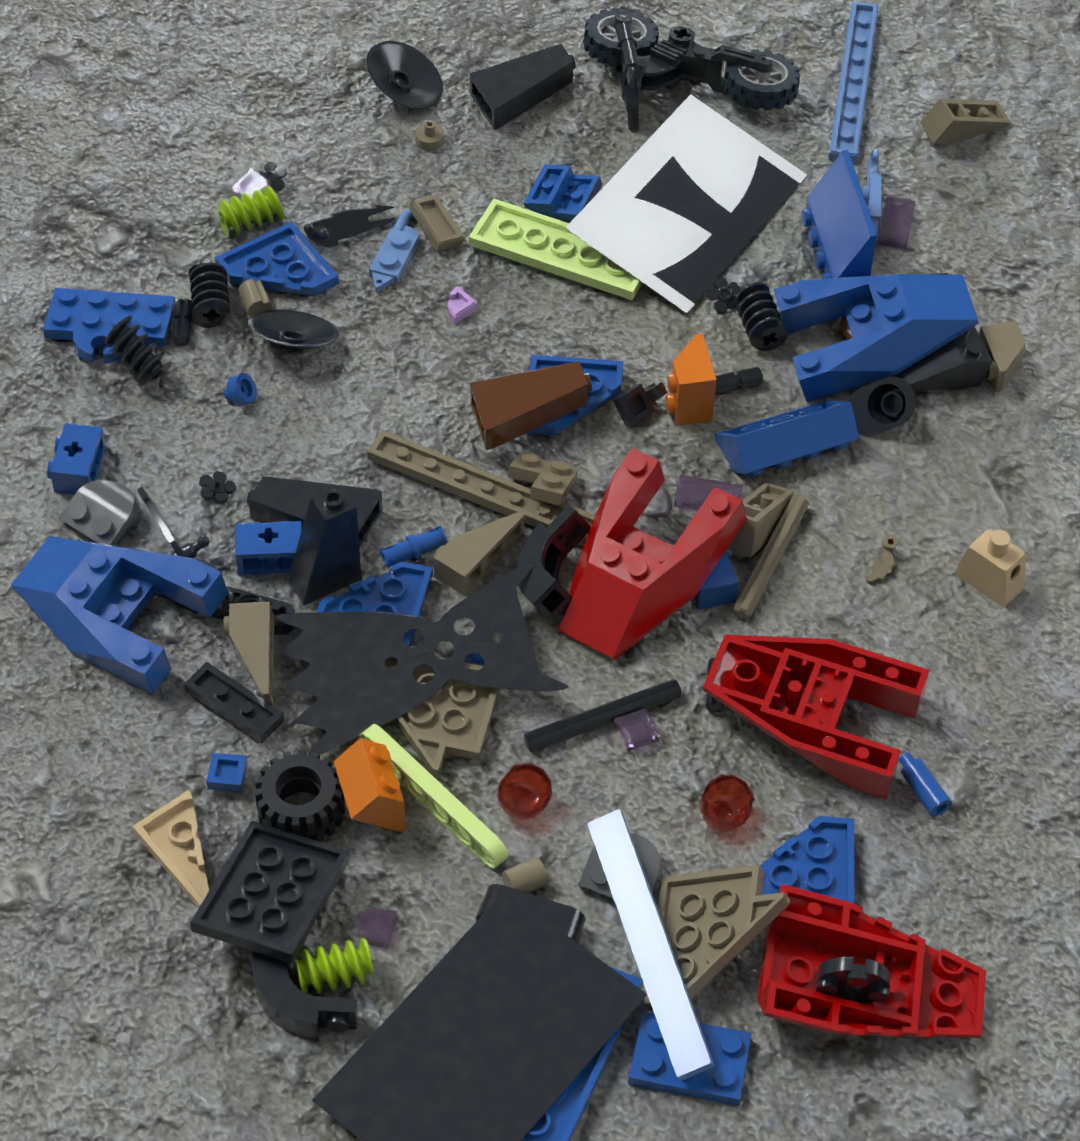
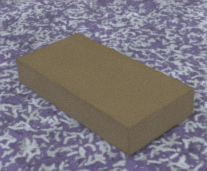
M437 195L411 201L409 209L436 251L462 245L464 237Z

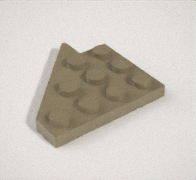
M389 657L385 661V665L389 668H393L398 664V660L394 657ZM463 662L464 667L469 671H478L483 667ZM421 665L414 670L413 677L419 683H427L433 679L434 670L430 666ZM451 679L429 699L394 720L433 777L439 778L446 754L480 760L501 688L472 685L457 679Z
M760 864L662 877L657 909L690 999L789 905L790 899L784 892L763 895L765 871ZM647 995L644 998L643 1004L651 1011L653 1008Z

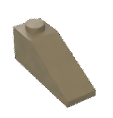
M939 99L920 121L926 131V136L933 144H955L1007 127L1011 123L998 101Z
M765 482L744 498L743 504L747 521L727 550H731L734 555L740 557H752L765 545L779 522L791 497L794 495V491Z
M517 512L454 536L445 546H440L433 556L434 577L466 596L524 535L525 515Z
M270 602L229 604V616H224L225 636H230L233 647L261 698L274 706V613Z

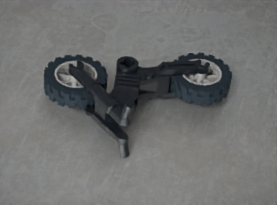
M612 8L611 11L604 9L599 14H592L590 19L586 20L583 39L584 50L589 52L588 55L591 58H597L598 62L602 64L606 62L610 64L609 66L615 67L614 73L618 79L622 99L626 105L628 129L631 131L639 129L637 89L656 90L665 87L670 90L682 80L689 81L692 85L707 83L713 91L728 94L729 98L733 101H739L738 104L742 106L748 105L752 109L757 110L759 108L772 110L775 107L781 109L784 108L785 104L790 105L793 99L797 97L801 76L799 68L794 66V62L791 59H785L782 54H773L769 50L760 52L759 49H752L751 52H747L746 50L743 51L725 45H720L715 49L703 47L695 43L694 31L683 26L670 29L668 41L663 39L658 43L659 32L657 24H653V20L650 17H644L643 13H634L630 9H625V11L619 10V8ZM725 62H726V68H725V73H724V77H723L724 64H725Z

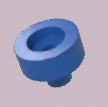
M240 373L228 379L224 396L228 401L231 400L237 406L247 405L254 402L257 397L256 385L248 374Z

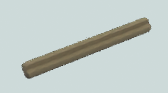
M800 494V496L793 495L733 607V612L737 614L738 618L749 619L752 616L809 506V502L805 499L806 496Z

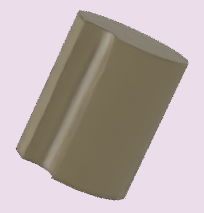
M249 279L240 285L238 289L239 295L249 317L258 312L272 310V304L260 280L254 281Z
M534 857L502 872L505 886L530 893L549 884L546 869L538 857Z

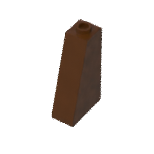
M580 361L470 383V404L485 449L490 450L587 405L588 392L592 391V383L589 373L583 372Z

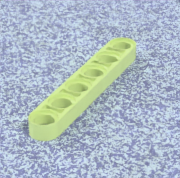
M372 724L359 734V739L363 738L386 745L390 752V759L399 783L484 864L495 869L509 857L503 842L380 726Z

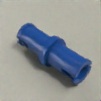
M438 526L415 537L413 534L408 535L406 540L380 549V554L384 565L389 569L390 566L401 561L404 562L412 558L415 561L421 559L422 554L435 550L442 545L445 546L448 542L442 527Z

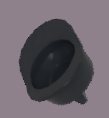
M889 377L861 387L853 392L847 402H851L858 433L869 436L891 430L907 422L914 413L916 397L911 385L904 379Z

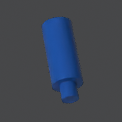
M910 752L903 754L899 758V762L903 766L901 774L932 817L946 812L951 807L952 801L920 758L914 759Z

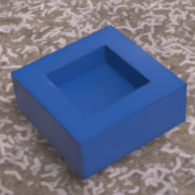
M212 753L206 781L207 789L242 793L248 765L247 756Z

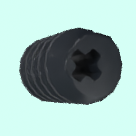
M198 263L189 269L192 317L197 325L210 329L221 324L222 320L230 314L227 270L218 263Z
M754 282L743 287L737 293L734 303L745 332L749 337L750 344L755 349L764 351L781 346L785 343L788 332L784 328V322L777 310V305L773 301L769 287L762 282Z
M127 316L113 327L104 343L109 348L114 347L112 353L115 357L122 356L120 362L123 366L131 365L129 373L131 375L139 374L137 382L139 385H143L156 380L171 367L172 361L162 364L161 360L165 353L161 352L154 355L153 351L157 344L154 342L146 346L144 343L149 335L146 333L137 336L136 334L141 326L137 324L129 327L128 324L133 317Z

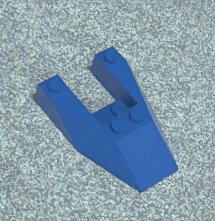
M893 274L798 281L774 289L779 311L788 334L846 316L852 339L792 357L806 402L897 375L979 324L963 275Z
M53 536L48 537L11 584L15 592L72 654L152 695L172 668L164 648L127 630L155 592L209 618L228 595L222 572L196 559Z

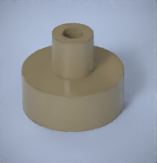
M432 120L425 121L415 131L416 145L422 150L435 151L444 144V130Z

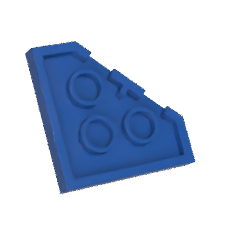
M293 222L287 223L215 257V263L223 265L227 270V280L231 284L241 285L249 279L254 281L260 280L265 289L315 296L339 284L338 274Z
M531 354L529 371L580 361L583 372L590 375L592 391L588 392L587 405L528 433L556 435L620 394L624 361Z
M401 561L390 566L389 572L376 578L372 575L350 586V591L336 598L330 596L321 600L317 612H384L420 618L433 577V567ZM412 629L404 635V642L410 647L412 646L416 629Z
M818 816L797 837L793 836L773 852V856L760 865L765 871L763 895L778 893L781 884L855 904L854 818Z

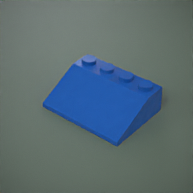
M844 150L808 195L806 209H803L801 214L803 226L808 227L809 246L815 249V264L817 270L821 269L822 279L871 275L877 235L849 151Z

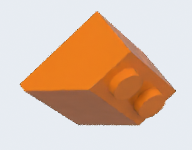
M703 333L696 334L673 360L672 374L667 375L670 395L665 397L666 409L668 414L673 413L676 426L713 420L716 376Z
M360 738L333 761L350 817L360 822L403 832L407 829L405 803L400 790V783L396 778L390 759V752L384 744Z

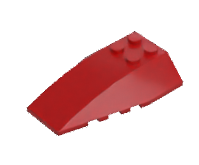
M781 884L778 893L784 892L790 899V903L768 924L765 934L757 1000L764 1016L837 1035L980 1038L982 1036L986 970L943 948L938 951L926 945L925 939L913 933L911 936H908L892 928L893 923L881 917L874 919L861 912L862 907L852 902ZM838 957H854V964L866 965V959L879 962L890 971V999L882 1003L861 1004L816 992L817 972L819 973V966L827 960Z

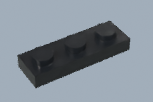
M208 662L184 683L187 693L261 743L285 721L283 712Z

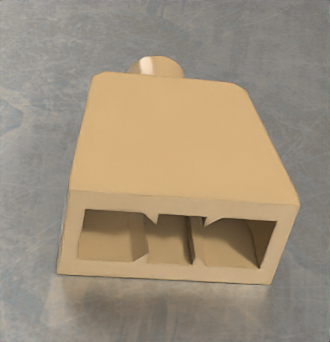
M987 529L968 547L955 574L1005 608L1024 590L1026 555L1021 549L1010 542V535L1006 531Z

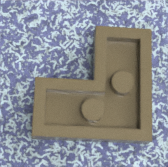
M518 453L509 467L508 477L533 483L530 498L561 505L577 481L579 469L571 467L563 461L551 462L540 459L535 454Z

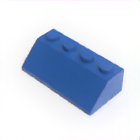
M834 400L821 401L714 434L715 440L733 472L745 474V477L763 474V468L774 465L775 469L790 466L793 464L792 459L803 457V460L821 456V450L831 448L832 451L846 449L850 447L849 442L859 439L851 402Z

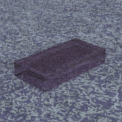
M886 197L877 245L907 249L916 201Z
M680 475L674 506L699 510L714 487L741 499L743 485Z

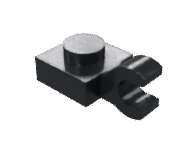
M663 382L656 385L652 383L645 388L642 384H636L612 400L625 426L628 427L633 426L655 412L652 402L668 392Z

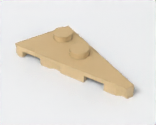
M187 790L133 825V831L148 851L196 907L199 908L209 892L192 794Z

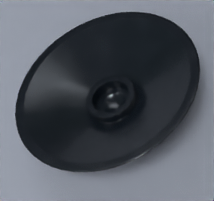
M382 41L371 47L366 59L367 69L375 85L386 96L397 103L412 108H427L439 101L443 91L441 76L434 64L422 52L398 41Z
M293 310L258 312L253 314L247 322L249 328L255 334L268 341L287 346L288 350H293L294 347L310 348L324 346L334 342L339 336L338 329L329 321L309 313Z

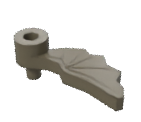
M888 535L884 538L882 557L876 560L874 569L866 580L867 583H873L876 580L883 581L885 576L892 573V567H894L895 562L891 552L896 549L898 544L895 536Z

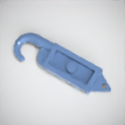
M873 149L868 165L867 186L862 187V193L878 238L881 222V175H879L878 171L879 150Z
M410 209L405 210L399 216L369 268V277L373 278L376 293L391 284L399 283L419 245L418 232L408 226L411 219L414 218Z

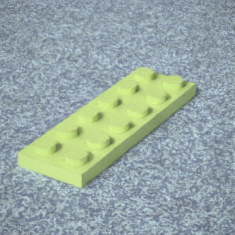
M497 199L492 200L469 236L470 246L629 300H633L643 283L567 230L566 227L569 223Z

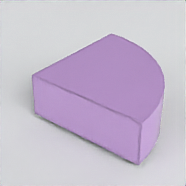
M458 286L450 292L447 311L449 318L454 324H457L478 310L477 302Z

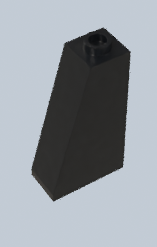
M558 44L470 73V95L493 129H498L572 83L573 70L576 68L574 57L571 53H567L562 44Z
M263 476L258 485L250 489L247 496L250 518L260 523L301 521L303 527L310 498L337 486V484ZM342 485L357 507L360 548L383 512L382 491Z
M341 484L310 498L288 578L289 585L303 606L362 580L357 507Z

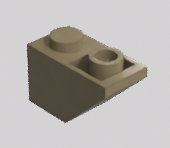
M1016 321L986 325L980 328L979 335L992 359L985 377L988 381L991 380L995 392L1002 391L1022 361L1026 343Z

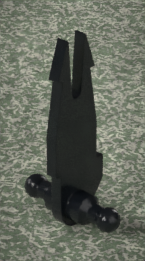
M375 204L373 208L348 209L332 213V217L305 224L304 232L310 240L326 247L339 245L338 240L357 236L378 226L382 228L395 220L396 217L368 220L369 216L394 207Z
M143 487L137 489L167 541L175 552L170 555L194 558L200 549L206 548L209 545V538L202 535L194 543H186L184 546H181L149 494Z

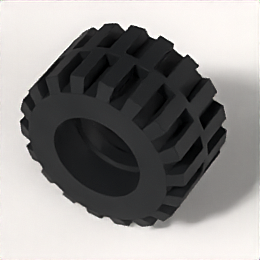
M298 750L297 755H291V752L283 753L284 758L282 759L277 757L271 759V766L264 765L260 770L261 777H257L255 782L256 789L254 791L259 822L319 842L324 841L323 836L325 834L331 837L335 833V826L341 825L343 821L342 814L345 813L344 794L336 768H332V761L328 758L321 760L320 754L315 752L311 756L306 755L304 750ZM300 792L316 796L314 800L303 805H292L284 802L288 796Z

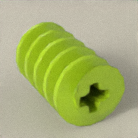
M270 186L263 188V194L260 190L256 189L252 191V197L246 192L241 194V200L236 196H232L229 203L225 199L219 200L218 203L220 224L227 237H229L230 227L234 229L236 234H239L240 224H244L248 231L251 230V221L253 220L258 227H262L263 217H266L270 224L274 223V214H277L281 221L284 220L281 202Z
M365 938L360 939L358 950L355 949L353 943L349 940L345 942L344 952H341L338 945L333 943L331 944L329 955L326 954L322 946H318L315 958H312L307 948L302 950L300 960L295 958L300 989L308 994L309 985L311 984L317 993L320 994L322 993L324 982L329 984L332 991H336L338 979H342L346 988H351L353 976L357 977L361 985H365L367 974L369 973L374 979L370 949Z

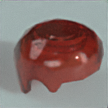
M532 763L516 764L511 767L498 785V804L506 814L519 820L535 818L544 811L551 799V779L544 769Z
M721 774L710 780L706 785L700 799V813L709 826L719 831H735L746 824L750 817L755 799L754 793L746 781L735 775Z

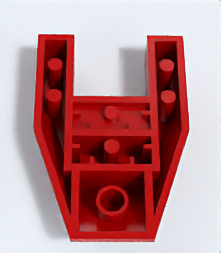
M634 448L630 450L615 471L591 524V528L586 535L569 591L572 599L564 608L558 628L559 633L613 661L696 596L747 521L743 500L714 487L674 546L633 527L665 482L660 461Z
M725 634L703 685V691L852 789L886 800L896 774L901 750L837 730L838 721L847 698L915 719L925 693L930 670L833 639Z

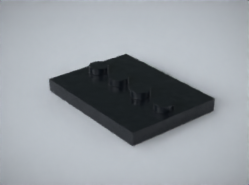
M251 821L190 922L191 931L292 964L350 861V851Z

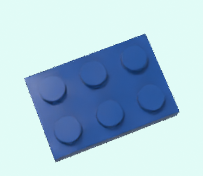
M642 1012L628 1084L739 1106L752 1033L699 1023L715 1067L680 1081L674 1071L655 1014Z

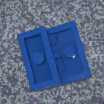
M545 164L525 199L524 205L536 213L561 221L571 222L597 195L603 184L600 176L574 175L571 166Z

